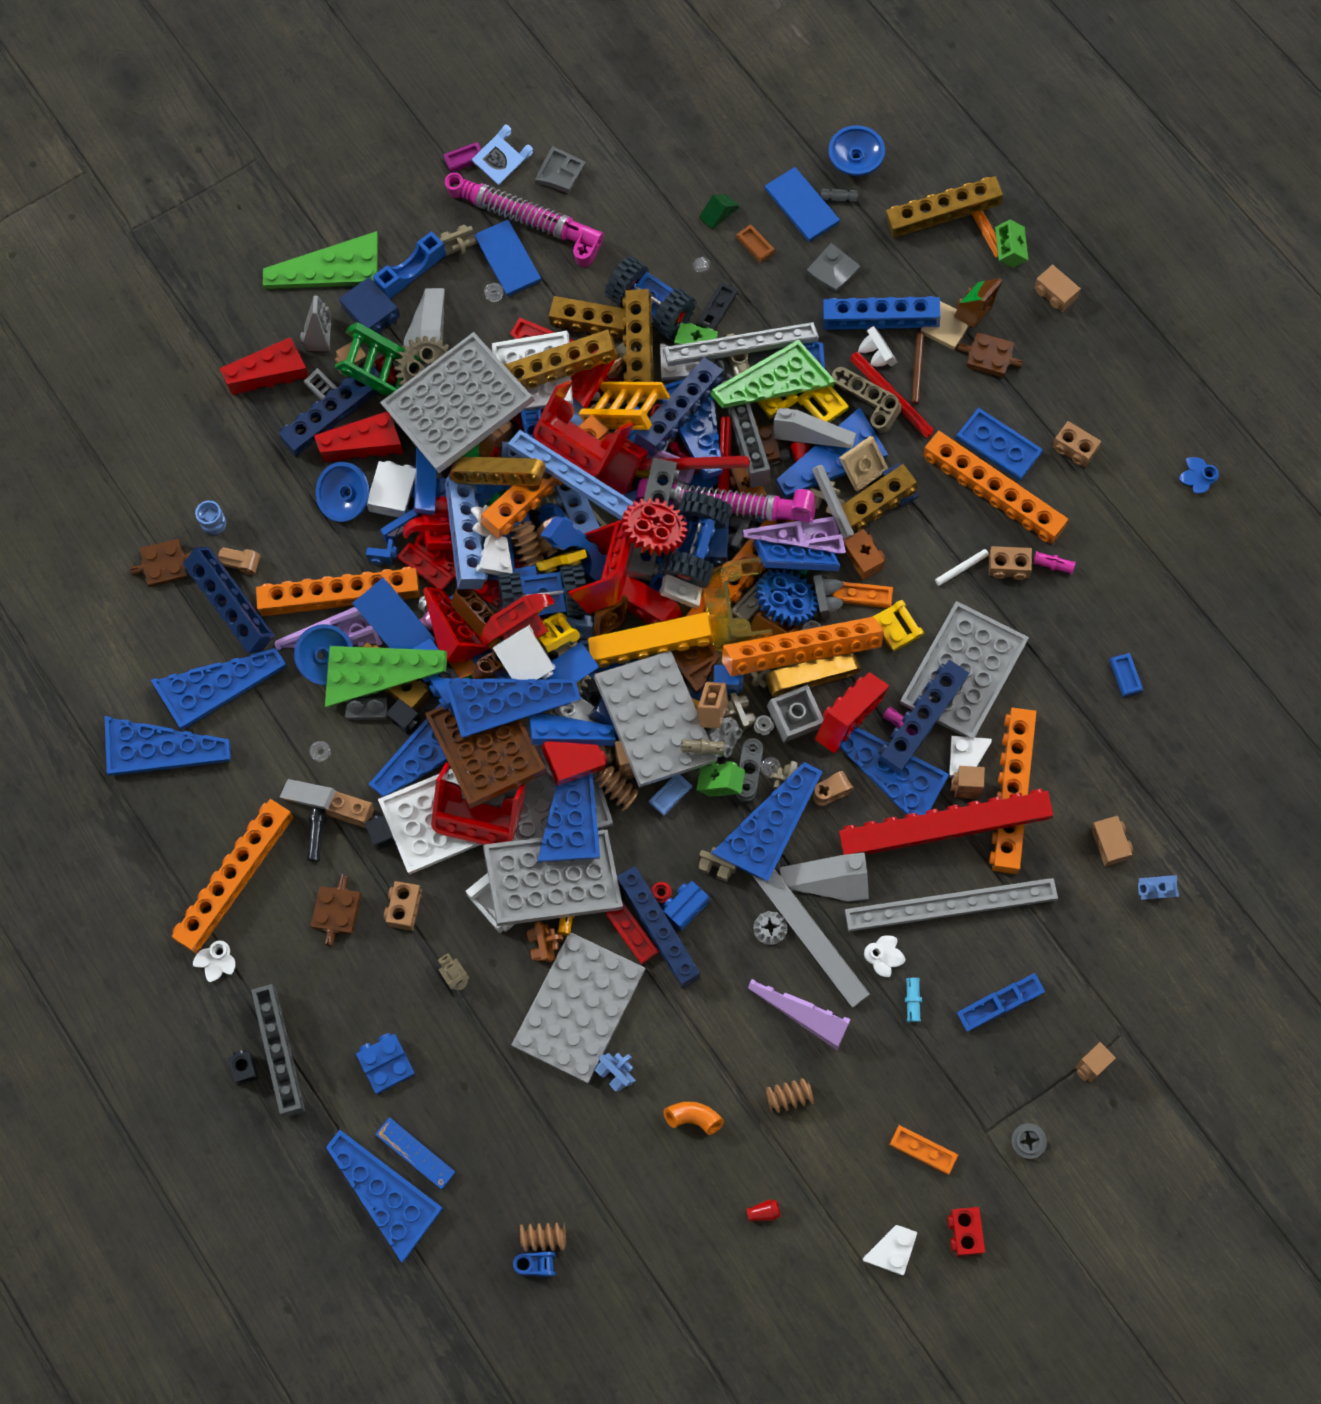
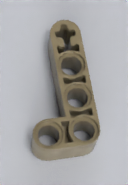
M844 367L836 368L832 373V378L836 381L837 387L876 408L872 414L871 423L877 432H887L902 409L898 398ZM840 377H842V378H843V377H846V379L849 381V383H847V381L844 380V379H840V380H839V378H840ZM857 384H863L860 390H854ZM879 393V397L877 399H871L872 394ZM890 402H896L894 408H887V405ZM884 418L886 420L885 423L878 426L877 421Z

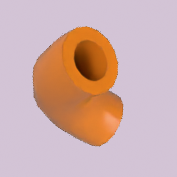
M680 1102L664 1109V1117L672 1128L685 1123H692L700 1126L708 1135H712L724 1124V1119L709 1106L698 1102Z

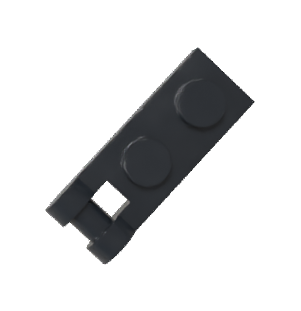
M721 282L698 318L696 326L711 328L716 331L737 296L738 289ZM707 318H710V319H712L713 321H712L711 323H709V322H707L706 320H707Z

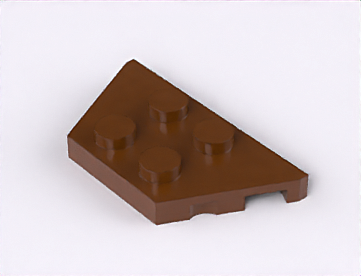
M710 643L703 647L692 646L685 651H671L680 673L696 694L700 693L713 672L714 665H717L720 660V655Z

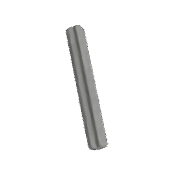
M823 465L814 467L812 471L840 533L844 539L854 535Z

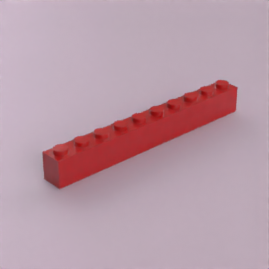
M1036 789L1030 791V794L1023 796L1022 793H1015L1009 795V798L1002 800L1001 797H994L988 799L989 802L981 804L980 801H973L965 807H959V805L949 806L945 811L932 809L926 811V814L919 816L918 813H911L905 815V818L898 820L897 817L886 818L885 822L882 823L869 821L861 827H856V825L845 826L843 830L839 831L843 854L864 853L867 855L1053 819V812L1048 791H1043V789Z

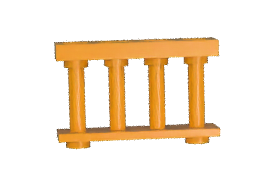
M602 382L600 388L604 395L595 408L581 409L578 415L583 422L592 415L608 429H618L632 422L634 425L631 430H649L652 423L647 413L657 399L669 400L670 395L662 382ZM610 399H616L610 409H604ZM625 399H631L625 409H619ZM641 399H647L640 410H634Z

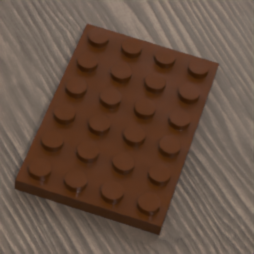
M440 706L425 713L470 808L547 773L521 720L462 738L455 714L452 715L448 709L444 710Z

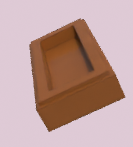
M751 224L736 234L739 242L759 263H762L775 253V249Z

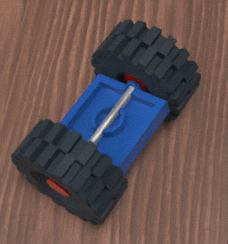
M628 256L612 272L613 275L610 276L609 283L606 284L605 296L620 307H623V297H626L627 290L649 289L652 294V328L667 339L675 338L680 323L686 324L690 321V316L693 315V310L696 308V299L680 288L673 290L648 273V266L635 257ZM638 308L634 311L639 314L641 312V309Z
M688 491L684 492L679 506V515L684 516L686 520L692 521L683 551L681 553L680 551L672 552L670 550L668 555L665 554L660 573L663 576L668 574L700 588H706L709 585L714 569L713 564H710L709 561H704V557L707 556L709 551L708 544L710 538L714 535L715 529L727 527L732 507L726 501L715 498V496Z
M581 564L560 567V572L525 577H520L519 572L498 575L501 610L524 595L550 594L555 604L543 609L539 616L554 615L559 612L566 613L567 617L588 614L568 594L569 591L586 585Z

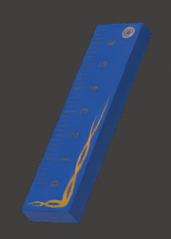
M390 1117L375 1134L441 1190L444 1189L456 1174L453 1169Z

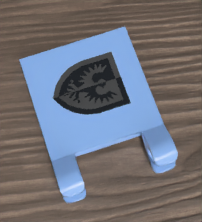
M504 125L499 133L472 158V162L498 186L533 153V148L530 145H526L518 153L504 140L511 134V128L508 125Z

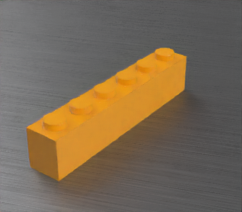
M707 612L588 638L590 655L599 668H606L614 663L625 664L637 658L642 660L649 658L651 655H659L668 651H685L692 646L703 647L709 645L710 642H714L711 620Z

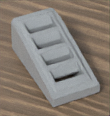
M318 368L304 381V385L321 400L325 398L323 394L329 388L337 389ZM320 378L321 381L314 386L313 383ZM325 383L326 386L319 391L318 389Z

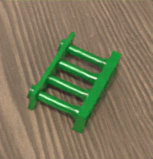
M358 322L348 326L346 334L352 337L353 342L347 360L335 364L334 368L341 371L343 375L350 376L388 397L403 386L399 385L402 378L398 377L395 387L386 383L392 361L401 359L398 351L404 352L405 350ZM360 343L367 345L369 348L363 369L354 365ZM376 352L381 353L385 357L379 378L370 374ZM414 355V359H416L418 362H421L418 359V357ZM414 362L409 365V370L416 367Z

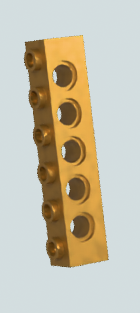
M996 176L985 177L978 182L966 183L962 187L947 189L942 193L931 194L920 200H912L901 206H893L886 210V218L894 239L1000 206L1003 202V194Z
M649 289L627 290L626 297H623V308L626 309V316H623V326L626 328V335H623V343L627 350V353L623 356L624 365H627V372H624V382H653L652 294ZM635 309H641L639 314L633 315ZM641 327L642 329L639 333H633L635 328ZM642 346L641 351L633 352L635 347ZM636 365H642L641 370L634 371ZM625 399V403L629 404L631 399ZM641 399L637 406L642 408L647 399Z
M607 329L504 364V366L525 389H533L538 387V385L554 382L565 376H572L582 370H590L594 366L610 363L618 359L613 338Z

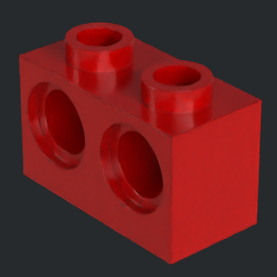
M979 1207L952 1209L951 1215L947 1216L948 1227L953 1229L954 1238H950L952 1252H956V1257L983 1255L985 1248ZM961 1215L967 1216L970 1221L969 1226H961L958 1222V1217ZM963 1238H969L972 1241L973 1246L971 1249L962 1247L961 1240Z

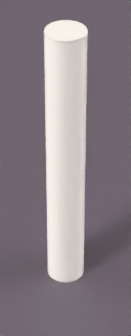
M986 549L980 551L936 578V584L938 586L942 585L988 557V551Z

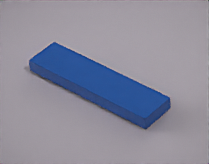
M416 447L414 512L434 515L436 469Z

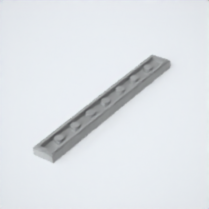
M812 322L664 347L663 352L669 367L699 362L704 357L711 360L787 347L797 340L802 344L817 342L819 336Z
M774 869L768 883L753 876L852 1008L866 999L870 993L777 871Z

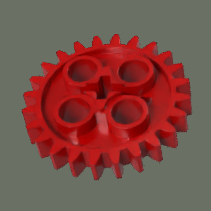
M642 498L639 503L633 501L632 506L628 505L627 510L624 511L621 520V531H625L623 537H629L628 543H635V549L641 547L642 553L649 550V554L652 555L653 551H656L657 555L660 556L662 551L666 555H668L669 550L675 552L676 548H680L681 544L684 543L688 531L686 529L687 522H683L685 517L679 516L680 510L674 511V505L666 506L667 501H664L662 504L659 503L658 498L655 502H652L651 498H648L647 502Z

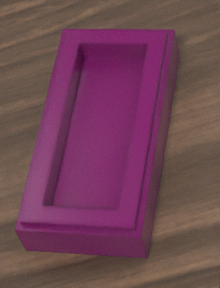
M476 142L443 154L450 173L475 164L472 162V158L481 151L479 143Z

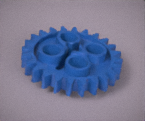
M775 569L774 572L769 570L767 575L763 574L755 588L757 593L754 597L759 599L756 604L763 605L761 611L768 612L766 617L772 615L773 621L775 622L779 619L781 625L784 622H787L789 627H791L792 623L797 627L800 623L805 625L807 621L810 622L812 617H814L819 606L817 603L818 598L815 596L816 590H811L813 585H807V579L801 580L799 574L794 576L793 571L787 574L785 569L781 573L778 569Z

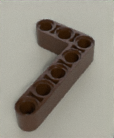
M456 587L451 605L481 637L486 623L495 613L473 589H458ZM504 637L497 638L490 643L489 647L493 652L478 660L472 675L473 679H496L507 673L506 668L493 649L494 646L505 640Z

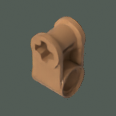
M839 771L815 786L813 801L819 806H826L839 798L847 796L854 788L845 773Z

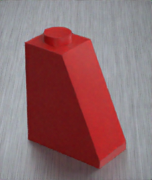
M547 741L543 743L541 748L557 786L601 771L606 765L605 762H607L604 751H600L598 745Z

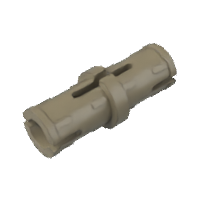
M700 739L699 741L681 740V744H683V746L680 745L681 753L690 752L699 753V755H705V753L723 755L724 750H722L724 748L723 741L715 742L706 741L705 739Z

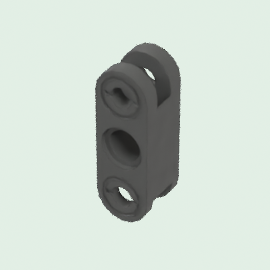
M755 738L746 740L742 747L739 767L744 770L751 767L755 770L752 774H744L741 794H736L737 799L743 803L752 802L757 794L763 745Z

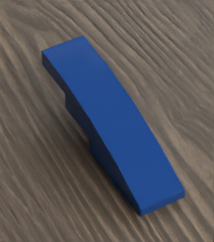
M1033 973L996 993L993 992L960 1010L957 1014L966 1031L969 1032L1046 993L1036 973Z

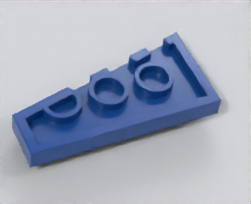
M545 713L528 717L532 745H543V743L548 741L615 746L616 739L612 725Z

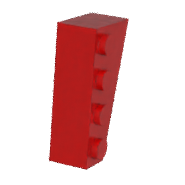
M291 337L220 368L232 395L256 390L258 387H272L277 383L285 382L287 384L297 379L306 380L309 377Z
M388 412L314 435L323 462L343 461L356 457L363 459L367 458V456L375 455L383 457L387 456V454L395 453L397 455L404 454L391 415Z
M627 574L622 595L628 597L627 610L648 625L683 617L677 602L660 595V592L636 578L628 577Z
M870 672L864 678L860 677L854 687L850 686L847 689L843 698L841 696L838 697L833 707L829 706L823 713L824 720L815 740L833 753H836L840 748L841 742H846L854 728H858L866 715L869 716L883 700L889 685Z

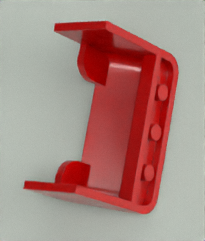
M567 381L554 388L534 429V437L538 442L594 477L600 474L621 450L634 423L629 422L621 426L615 434H608L602 442L571 422L574 409L564 399L572 382Z
M621 520L585 533L586 539L596 544L600 548V553L607 555L601 580L571 590L568 593L588 614L616 605L621 600L634 543H628L629 537H623L625 531H621Z
M445 763L435 784L431 820L432 829L441 835L482 845L513 841L523 808L526 783L520 785L515 797L505 798L501 808L486 804L470 808L467 800L462 799L463 792L460 786L448 781L449 764Z

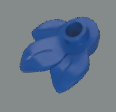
M1190 457L1186 459L1189 470H1186L1179 476V480L1184 485L1193 486L1194 493H1204L1209 489L1210 484L1218 480L1219 472L1215 466L1207 465L1203 459Z

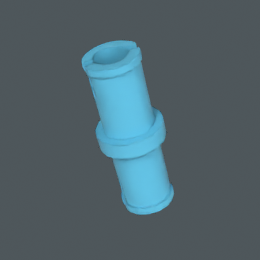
M906 978L907 997L905 998V1003H907V1022H921L920 1003H922V998L920 997L919 988L920 978Z

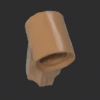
M224 547L218 555V560L223 566L238 569L247 575H255L261 555L253 550L238 551Z

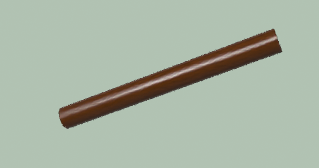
M918 332L916 336L912 404L918 405L920 401L924 346L923 332Z

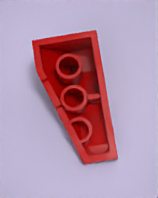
M424 588L423 591L439 650L447 651V662L464 663L490 648L489 646L486 647L482 638L453 608L451 599L442 589Z

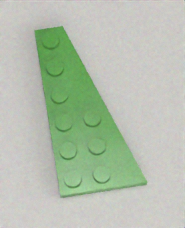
M376 231L263 268L264 289L357 286L368 277L374 281L373 276L378 273V232Z
M797 340L712 389L710 394L722 408L831 387L834 386L836 381L806 347Z
M330 646L325 707H332L335 704L348 702L358 697H365L401 684L411 683L414 680L446 672L447 651Z

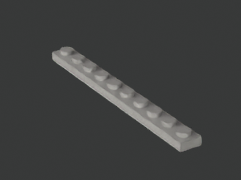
M1054 878L850 908L845 909L848 932L1056 901L1058 896Z

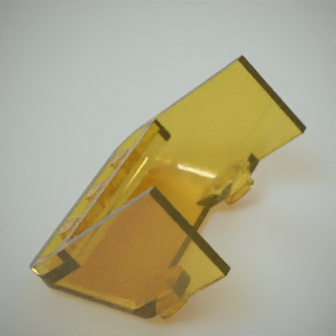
M761 557L726 562L713 570L708 587H702L705 612L710 617L714 642H710V644L716 651H723V645L772 636V629L751 632V626L747 619L732 617L727 583L736 581L741 576L761 574Z

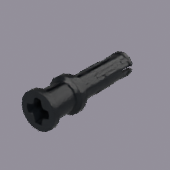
M312 807L311 815L308 816L311 824L306 860L310 862H320L323 825L327 821L325 809Z

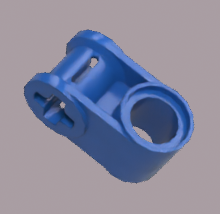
M537 408L536 410L527 411L523 409L521 411L524 433L535 439L534 435L530 434L534 433V429L541 417V409Z
M556 1253L519 1254L513 1261L514 1270L520 1276H556V1272L553 1271V1257L556 1256ZM521 1259H526L530 1263L529 1268L525 1271L517 1268V1263ZM545 1260H547V1269H545Z

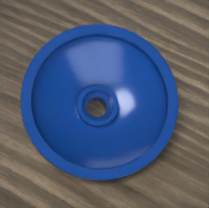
M865 126L845 127L832 137L829 144V158L832 164L839 171L847 175L863 176L870 174L884 160L885 145L882 138L877 132Z
M337 462L328 466L321 473L316 484V500L323 514L334 521L346 522L355 519L363 512L369 498V485L361 469L346 462Z
M320 624L308 628L298 638L294 649L295 664L302 676L308 681L318 685H327L330 646L353 647L351 640L341 629L333 625ZM319 652L323 654L322 660L318 658Z

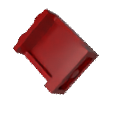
M626 439L621 450L600 474L594 477L625 496L633 490L631 484L640 462L646 459L649 452Z

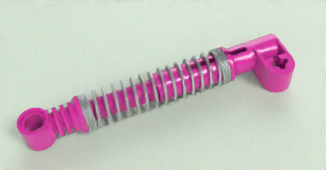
M450 173L445 178L448 194L452 198L466 199L481 209H486L488 206V212L493 209V213L495 214L498 211L499 216L504 212L505 218L509 215L510 220H512L515 216V222L520 220L521 224L526 223V226L531 225L532 228L537 227V230L542 229L543 233L548 231V235L553 233V236L560 240L568 239L576 242L573 252L577 265L588 267L593 263L603 242V232L575 222L569 216L561 215V213L556 214L555 211H550L549 208L545 210L544 206L534 205L533 202L529 203L528 200L523 201L522 198L518 199L517 196L512 197L511 194H507L505 191L501 192L500 189L496 190L494 187L490 188L489 185L483 183L476 184L468 181L459 173Z
M648 479L639 480L635 498L637 503H639L641 498L644 500ZM681 483L673 484L672 488L675 489L674 499L669 500L668 504L674 505L673 508L679 509L684 492L691 491L693 487L695 492L699 488L700 494L712 495L730 504L732 507L730 516L732 513H736V516L742 514L743 517L749 515V518L753 515L756 519L758 516H761L762 520L766 517L769 521L785 519L813 523L816 507L814 493L805 489L796 490L793 500H788L769 494L764 497L763 493L758 496L757 493L754 495L750 492L745 494L744 491L741 494L738 491L733 493L732 490L726 492L725 489L720 492L719 488L714 492L712 487L709 491L706 487L701 489L700 486L695 490L694 485L689 488L687 484L684 486ZM658 498L659 503L664 502L661 498Z

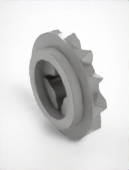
M767 911L757 917L753 930L760 942L774 945L781 942L786 936L787 924L784 917L778 914V912ZM769 920L773 926L777 927L773 929L772 936L769 930L764 928L768 926Z

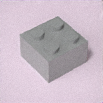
M808 685L773 698L767 705L783 743L820 729L824 720Z

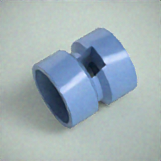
M208 500L198 505L195 515L202 530L209 535H217L224 531L227 522L220 506L216 502Z

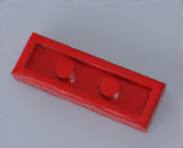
M410 542L397 555V559L407 567L416 568L418 576L434 588H440L445 591L455 580L452 574Z
M622 902V910L608 911L605 915L640 964L643 965L658 955L659 951Z

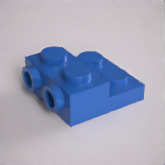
M386 1033L378 1038V1043L374 1045L367 1043L359 1048L360 1052L356 1053L376 1095L415 1075L395 1034Z

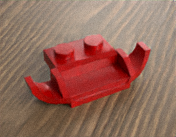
M422 513L421 517L410 520L404 527V538H408L411 533L419 531L420 538L425 540L427 550H453L449 513H434V515Z
M550 594L524 595L494 614L486 623L481 634L486 647L497 638L504 637V639H507L528 625L533 629L537 639L549 631L540 618L539 613L546 607L554 605L555 601Z

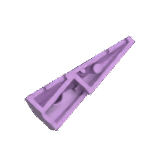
M834 517L815 519L813 523L795 521L741 531L744 538L840 554L846 553L842 534L839 535Z
M353 607L278 639L274 645L277 650L295 648L298 638L305 630L320 624L333 625L341 629L349 637L352 645L364 646L366 642L382 645L383 640L356 607Z
M753 979L751 980L748 989L832 1048L838 1050L851 1019L846 1017L841 1019L833 1015L832 1011H825L812 1003L787 993L782 995L774 991L773 987H766Z

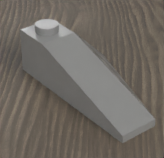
M444 288L425 289L405 336L404 345L410 346L408 340L416 343V337H420L422 341L423 336H427L428 340L431 337H435V343L439 339L443 340ZM425 348L422 351V357L428 358L430 352Z
M319 296L313 297L304 325V332H301V344H304L306 351H329L332 316L329 308L326 307L325 303H322Z
M779 408L774 418L775 439L852 448L856 438V433L798 410Z
M864 853L840 855L780 867L781 878L791 891L821 895V897L840 899V901L845 902L869 900Z

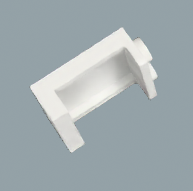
M379 461L367 502L369 512L398 518L409 512L408 504L415 484L416 469L410 465L400 466L391 461Z
M530 625L493 647L512 679L537 680L542 677L544 680L554 674L552 670L556 666L550 661Z
M487 873L466 890L469 899L499 933L503 930L506 932L514 924L496 925Z

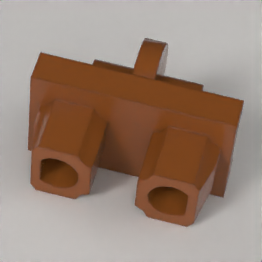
M542 922L534 923L535 927L527 931L529 942L538 941L539 948L531 950L532 960L536 962H554V951L559 949L558 943L563 941V936L556 935L555 929H549L548 924H542Z

